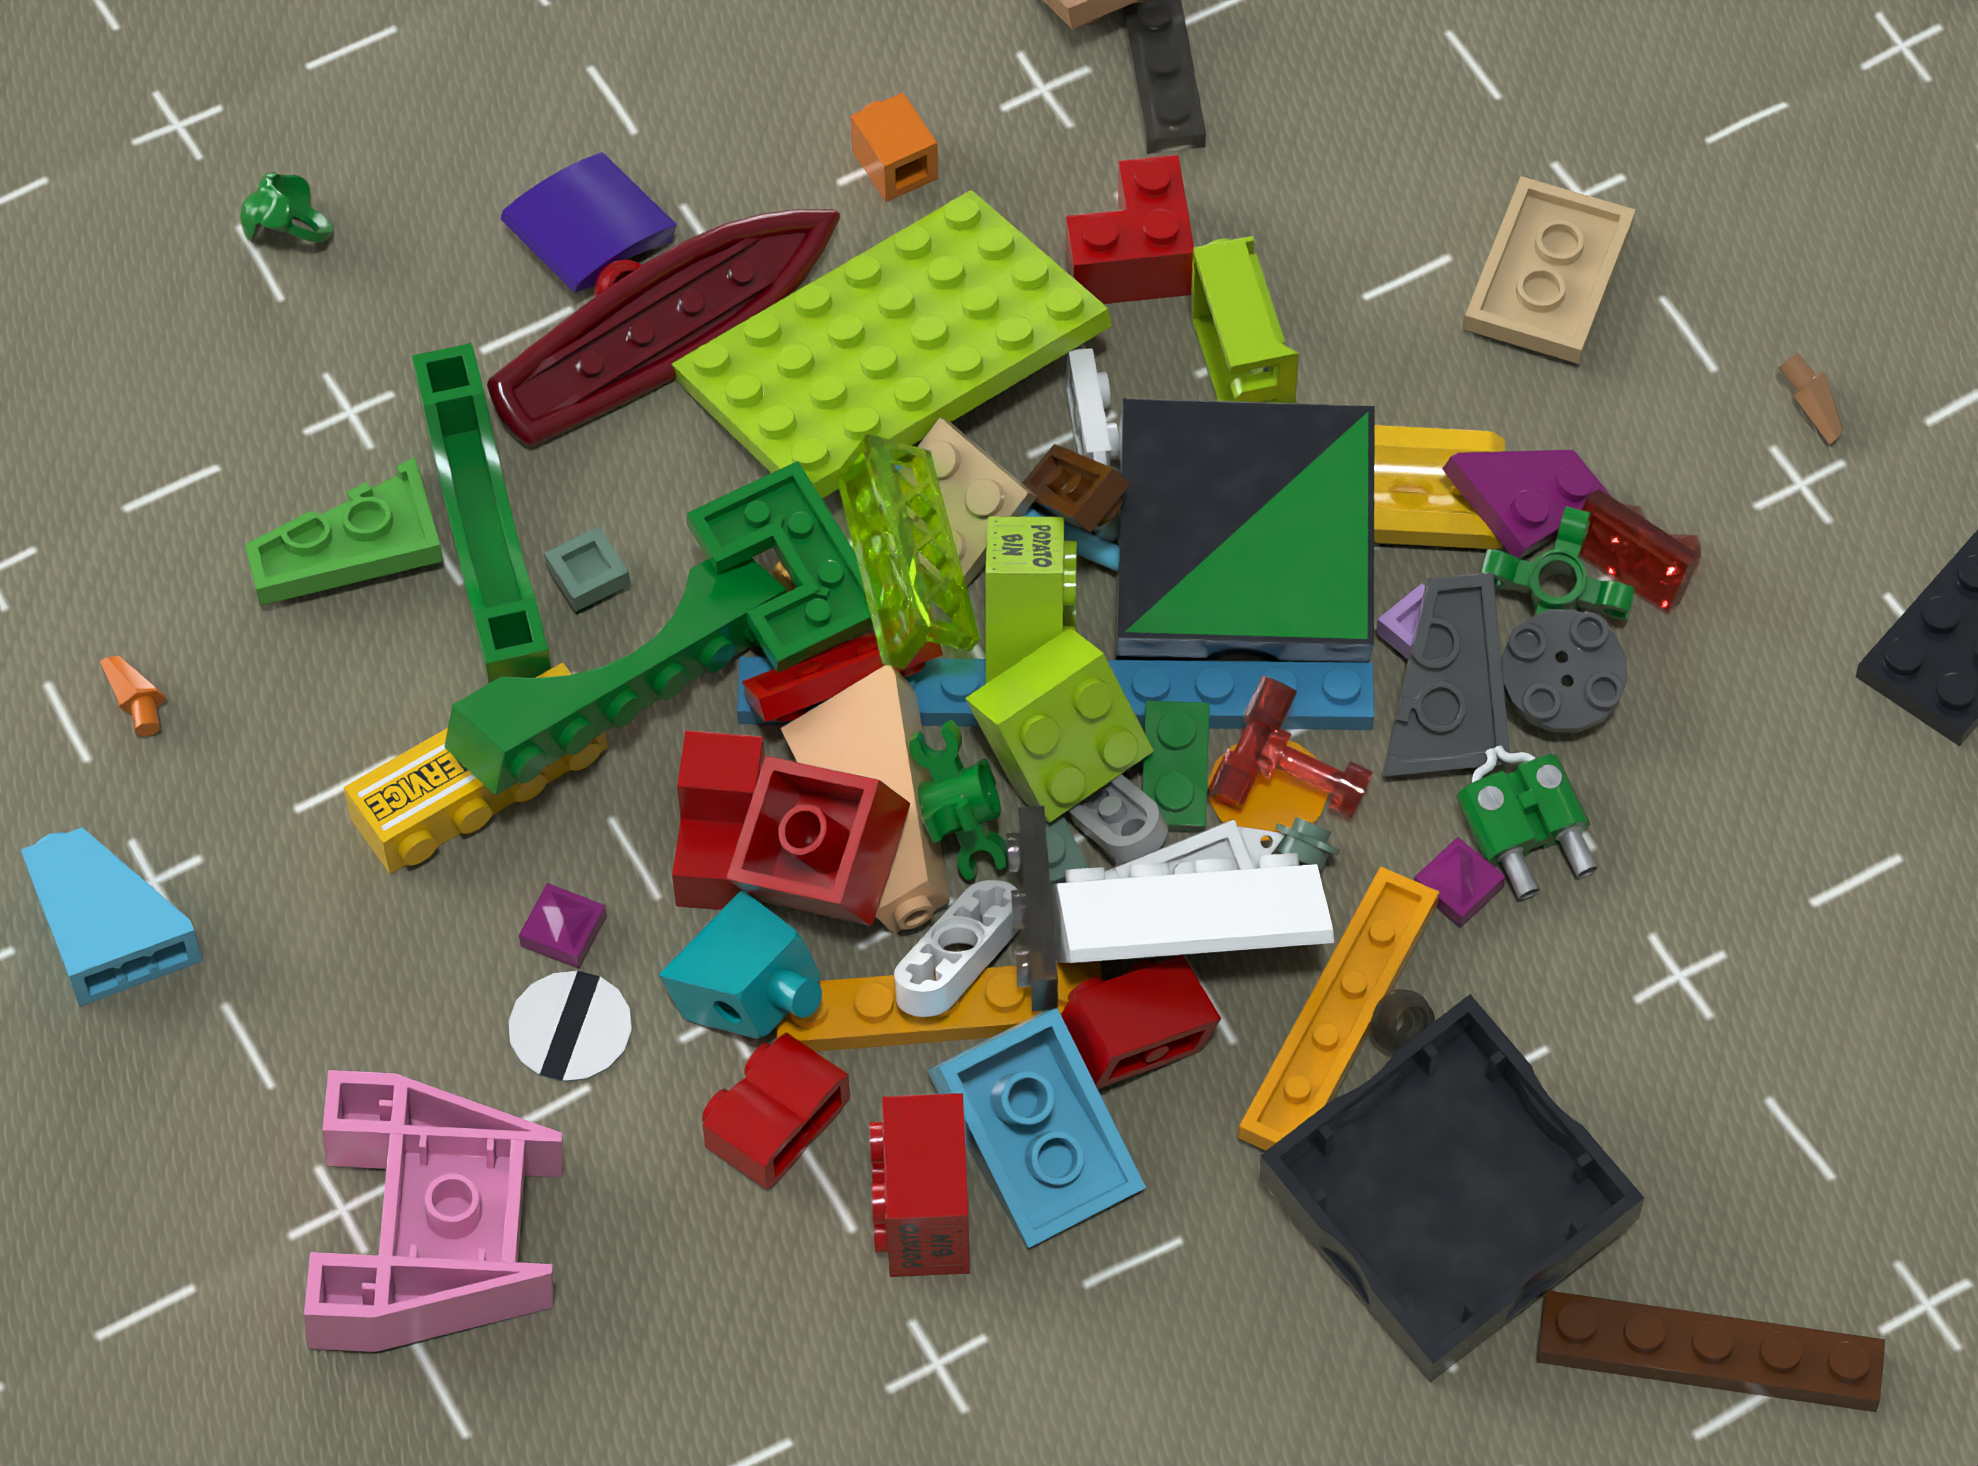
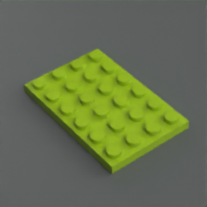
M970 190L705 345L700 346L698 349L672 363V366L676 372V381L763 466L773 473L799 461L818 494L823 499L922 440L939 418L950 422L954 421L1112 327L1109 309L973 190Z

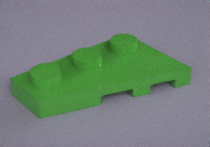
M415 457L396 466L397 475L373 488L365 482L347 491L348 501L323 514L308 511L244 544L260 606L442 562L443 556Z

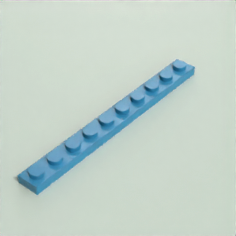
M740 657L737 704L738 724L787 725L794 721L775 722L771 720L765 722L748 703L742 681L773 670L774 667L768 657ZM932 659L926 661V666L921 671L904 677L912 685L917 695L922 726H943L944 722L949 720L955 722L957 726H980L965 698L986 684V659ZM1107 660L1142 728H1145L1146 700L1210 703V729L1373 730V663ZM828 699L808 706V712Z

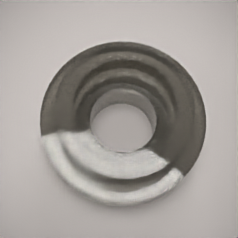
M1406 989L1393 990L1380 999L1373 1011L1371 1020L1372 1034L1380 1048L1394 1054L1396 1050L1435 1021V1015L1426 999L1420 994ZM1403 1013V1024L1397 1031V1020L1400 1014Z

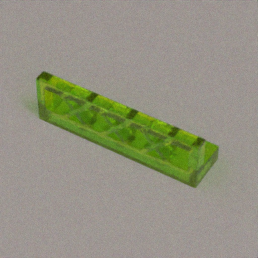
M866 434L841 466L836 479L882 664L905 669L927 641L971 652L980 641V636L931 451ZM895 465L913 469L917 486H914L899 472ZM906 506L910 507L927 523L929 533L922 529L908 515ZM919 553L939 570L941 581L920 563ZM931 601L938 605L952 619L953 624L934 618Z

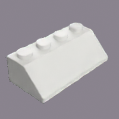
M1298 853L1260 855V869L1235 870L1234 857L1195 860V873L1170 875L1169 862L1130 865L1131 878L1105 880L1104 867L1065 870L1066 883L1049 884L1056 963L1334 943V931L1317 864L1299 866Z

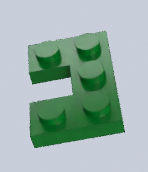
M799 461L687 513V526L716 574L773 548L795 583L796 589L747 611V625L777 673L889 620L890 607Z

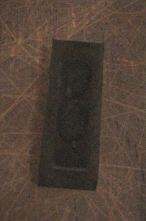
M1148 0L1123 7L1121 14L1146 153L1205 148L1206 129L1182 1Z
M1044 806L1018 807L1019 832L1006 833L1009 872L1021 871L1023 890H1011L1013 930L1026 929L1027 947L1015 948L1017 988L1030 987L1032 1011H1046L1058 1008V975Z

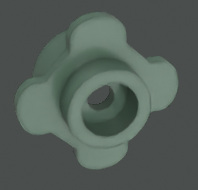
M1295 817L1291 828L1279 823L1275 827L1276 830L1284 834V838L1275 848L1280 853H1298L1299 861L1308 865L1317 864L1318 869L1323 870L1329 853L1338 856L1340 849L1327 844L1331 831L1298 817Z

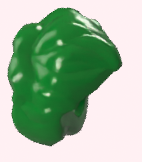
M275 172L266 173L260 180L257 191L251 193L244 200L241 207V226L244 235L252 243L262 226L288 233L310 242L327 241L333 232V226L325 216L309 206L310 186L303 177L294 174L279 175ZM293 216L309 224L315 232L292 224Z

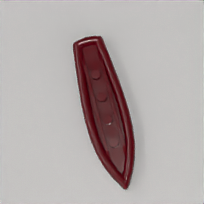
M794 209L758 214L717 226L681 242L646 262L571 314L488 379L487 387L500 419L522 443L527 446H535L675 379L676 372L672 363L796 291L824 253L840 220V213L834 209Z

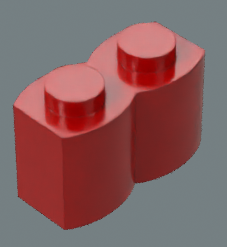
M787 1032L777 1038L771 1045L769 1043L761 1044L746 1063L744 1069L746 1077L729 1091L725 1088L719 1090L710 1099L702 1114L705 1147L766 1190L777 1183L801 1156L808 1143L817 1138L833 1122L850 1098L849 1074Z

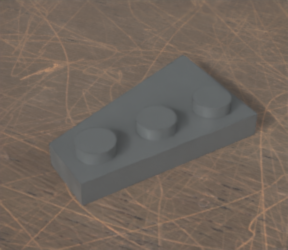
M1493 572L1427 578L1382 771L1383 777L1481 767L1487 762L1485 752L1502 745L1506 752L1510 753ZM1497 756L1496 765L1511 764L1502 761Z

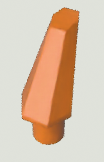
M120 656L106 657L99 662L118 699L119 707L129 715L132 714L135 733L138 736H151L158 733L160 724L157 708L167 699L166 695Z

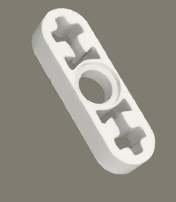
M985 880L971 885L895 968L894 977L896 1002L902 1011L913 1016L930 1017L947 1011L1021 928L1020 893L1015 886L1000 880ZM952 944H969L974 946L970 950L961 952L943 949ZM934 971L936 972V981H934Z

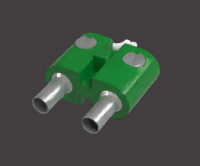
M1502 745L1487 750L1485 752L1487 762L1476 769L1472 776V783L1459 791L1456 798L1485 859L1493 866L1503 865L1518 898L1526 899L1539 891V887L1524 858L1529 855L1530 850L1541 846L1542 849H1546L1561 843L1578 878L1585 877L1596 871L1598 867L1581 834L1590 826V821L1558 755L1549 754L1535 758L1531 754L1524 752L1511 754L1506 752ZM1497 756L1507 763L1525 762L1519 764L1515 772L1505 774L1503 770L1482 778L1493 770L1496 765Z

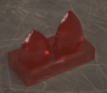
M1601 489L1588 496L1581 509L1582 511L1590 512V525L1581 555L1623 583L1635 587V591L1665 611L1669 612L1682 601L1691 577L1699 566L1701 545L1698 535H1669L1646 520L1640 506L1620 503Z

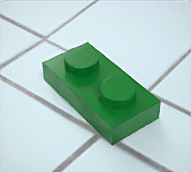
M1146 700L1145 735L1154 752L1144 758L1142 791L1155 801L1167 822L1168 832L1200 833L1206 829L1210 703Z

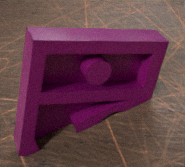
M1574 449L1462 452L1452 455L1442 468L1444 473L1507 551L1519 559L1558 536L1566 506L1590 512V516L1602 510L1612 498Z

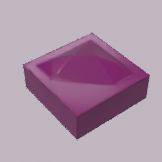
M1457 837L1414 877V881L1439 891L1437 907L1461 928L1504 888L1506 876Z
M547 883L519 934L520 946L580 968L607 917L606 905Z

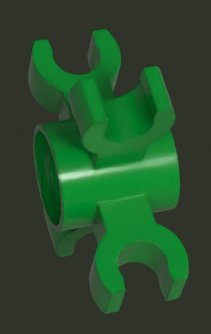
M1567 506L1562 516L1554 550L1544 552L1534 562H1529L1502 551L1487 549L1481 573L1493 572L1495 588L1528 593L1530 602L1536 611L1535 615L1548 610L1580 611L1581 608H1585L1612 619L1628 622L1634 601L1635 587L1620 582L1601 581L1586 577L1585 567L1579 558L1590 525V512ZM1563 574L1574 582L1575 587L1565 596L1554 597L1545 593L1540 584L1549 575Z
M949 720L944 722L941 728L942 737L946 742L945 749H931L926 744L925 737L921 731L913 733L909 742V748L913 759L920 766L929 769L933 778L921 782L918 786L919 801L923 812L922 819L932 843L941 841L944 836L956 833L961 845L957 856V865L964 878L970 880L975 878L978 872L977 863L973 858L975 851L984 850L989 852L994 858L996 867L1000 870L1005 868L1009 861V848L1005 840L997 833L990 831L987 825L988 821L997 819L1001 815L1000 800L995 786L996 781L988 761L984 758L977 761L974 765L963 767L958 755L962 745V735L955 722Z

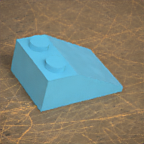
M1058 1008L1043 1011L927 1070L938 1094L963 1093L965 1145L1026 1248H1030L1146 1188Z

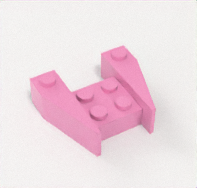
M328 1070L322 1128L326 1166L386 1169L379 1255L310 1252L304 1308L308 1349L377 1352L553 1308V1264L518 1262L524 1177L563 1178L562 1133L396 1073Z

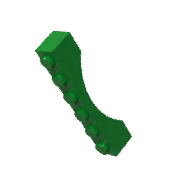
M469 343L412 355L419 401L487 683L489 684L501 676L536 678L551 669L549 651L536 598L527 573L513 520L473 345Z
M752 558L716 574L707 559L690 569L684 595L674 615L655 637L640 648L603 667L571 675L541 678L499 677L452 704L444 748L495 796L518 782L521 784L528 783L537 777L547 765L566 754L575 755L581 752L592 739L614 726L620 728L627 725L641 710L660 699L669 700L675 697L686 684L706 672L715 673L721 670L732 657L752 645L760 646L747 625V611L785 594L787 589Z

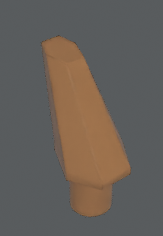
M1796 352L1778 368L1797 389V392L1793 395L1794 398L1799 402L1830 445L1843 433V426L1827 376L1823 371L1816 375L1800 354Z

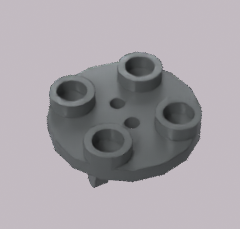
M1548 610L1527 618L1522 624L1517 625L1512 630L1501 657L1504 692L1511 707L1530 724L1550 732L1578 733L1600 724L1618 706L1627 684V659L1616 635L1609 630L1606 620L1594 612L1582 613L1577 610ZM1562 655L1565 657L1566 662L1560 663L1555 657ZM1563 679H1568V680H1570L1571 683H1572V686H1570V687L1564 686V685L1561 683V680H1563Z

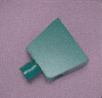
M740 891L658 974L683 1019L756 1039L767 1036L788 1013L801 1018L810 1016L816 1011L822 998L821 986L818 984L821 972L802 937L790 925L744 891Z

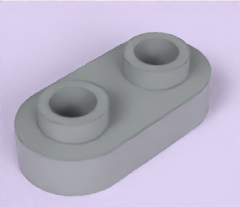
M1122 774L1067 811L1074 824L1111 856L1122 862H1129L1157 851L1165 842L1168 834L1167 822L1155 801Z

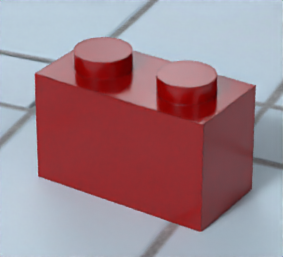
M1183 954L1161 962H1157L1155 958L1143 960L1129 968L1124 975L1107 981H1103L1100 977L1086 980L1069 993V1001L1061 1013V1017L1097 1089L1201 1052L1221 1020L1219 1013Z

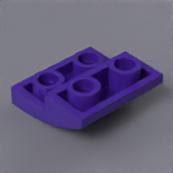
M603 152L582 159L549 176L513 201L502 211L501 220L574 293L595 286L598 274L608 264L618 260H626V258L671 243L677 226Z

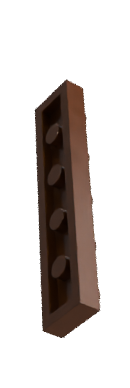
M1546 1290L1537 1363L1877 1412L1881 1395L1885 1339Z

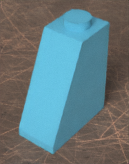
M83 827L68 833L57 832L41 838L35 845L21 849L31 883L79 1007L203 961L190 919Z

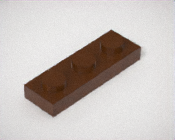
M1056 444L1049 449L1022 482L1023 485L1037 496L1031 504L1032 507L1054 517H1064L1065 522L1089 533L1096 526L1101 527L1108 523L1117 514L1123 503L1121 495L1131 485L1114 468Z

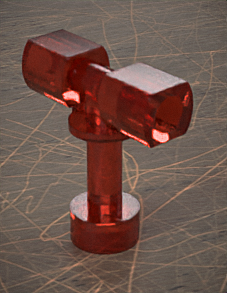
M1262 675L1243 715L1242 721L1247 725L1235 750H1226L1208 788L1207 795L1224 805L1242 811L1258 776L1261 775L1271 780L1275 770L1278 769L1333 795L1329 808L1352 818L1368 786L1373 771L1350 761L1345 772L1287 746L1292 733L1281 728L1296 698L1297 691L1275 679Z

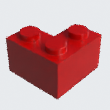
M1179 154L1118 161L1119 210L1066 216V262L1068 274L1103 304L1191 295L1194 243Z
M685 731L677 782L681 820L672 871L675 904L677 907L722 910L740 891H743L728 881L726 877L764 763L763 737Z

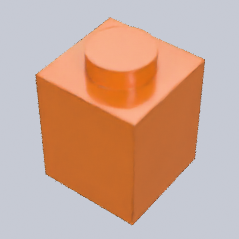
M903 92L884 101L872 102L866 105L860 112L850 116L852 152L885 202L938 179L937 141Z

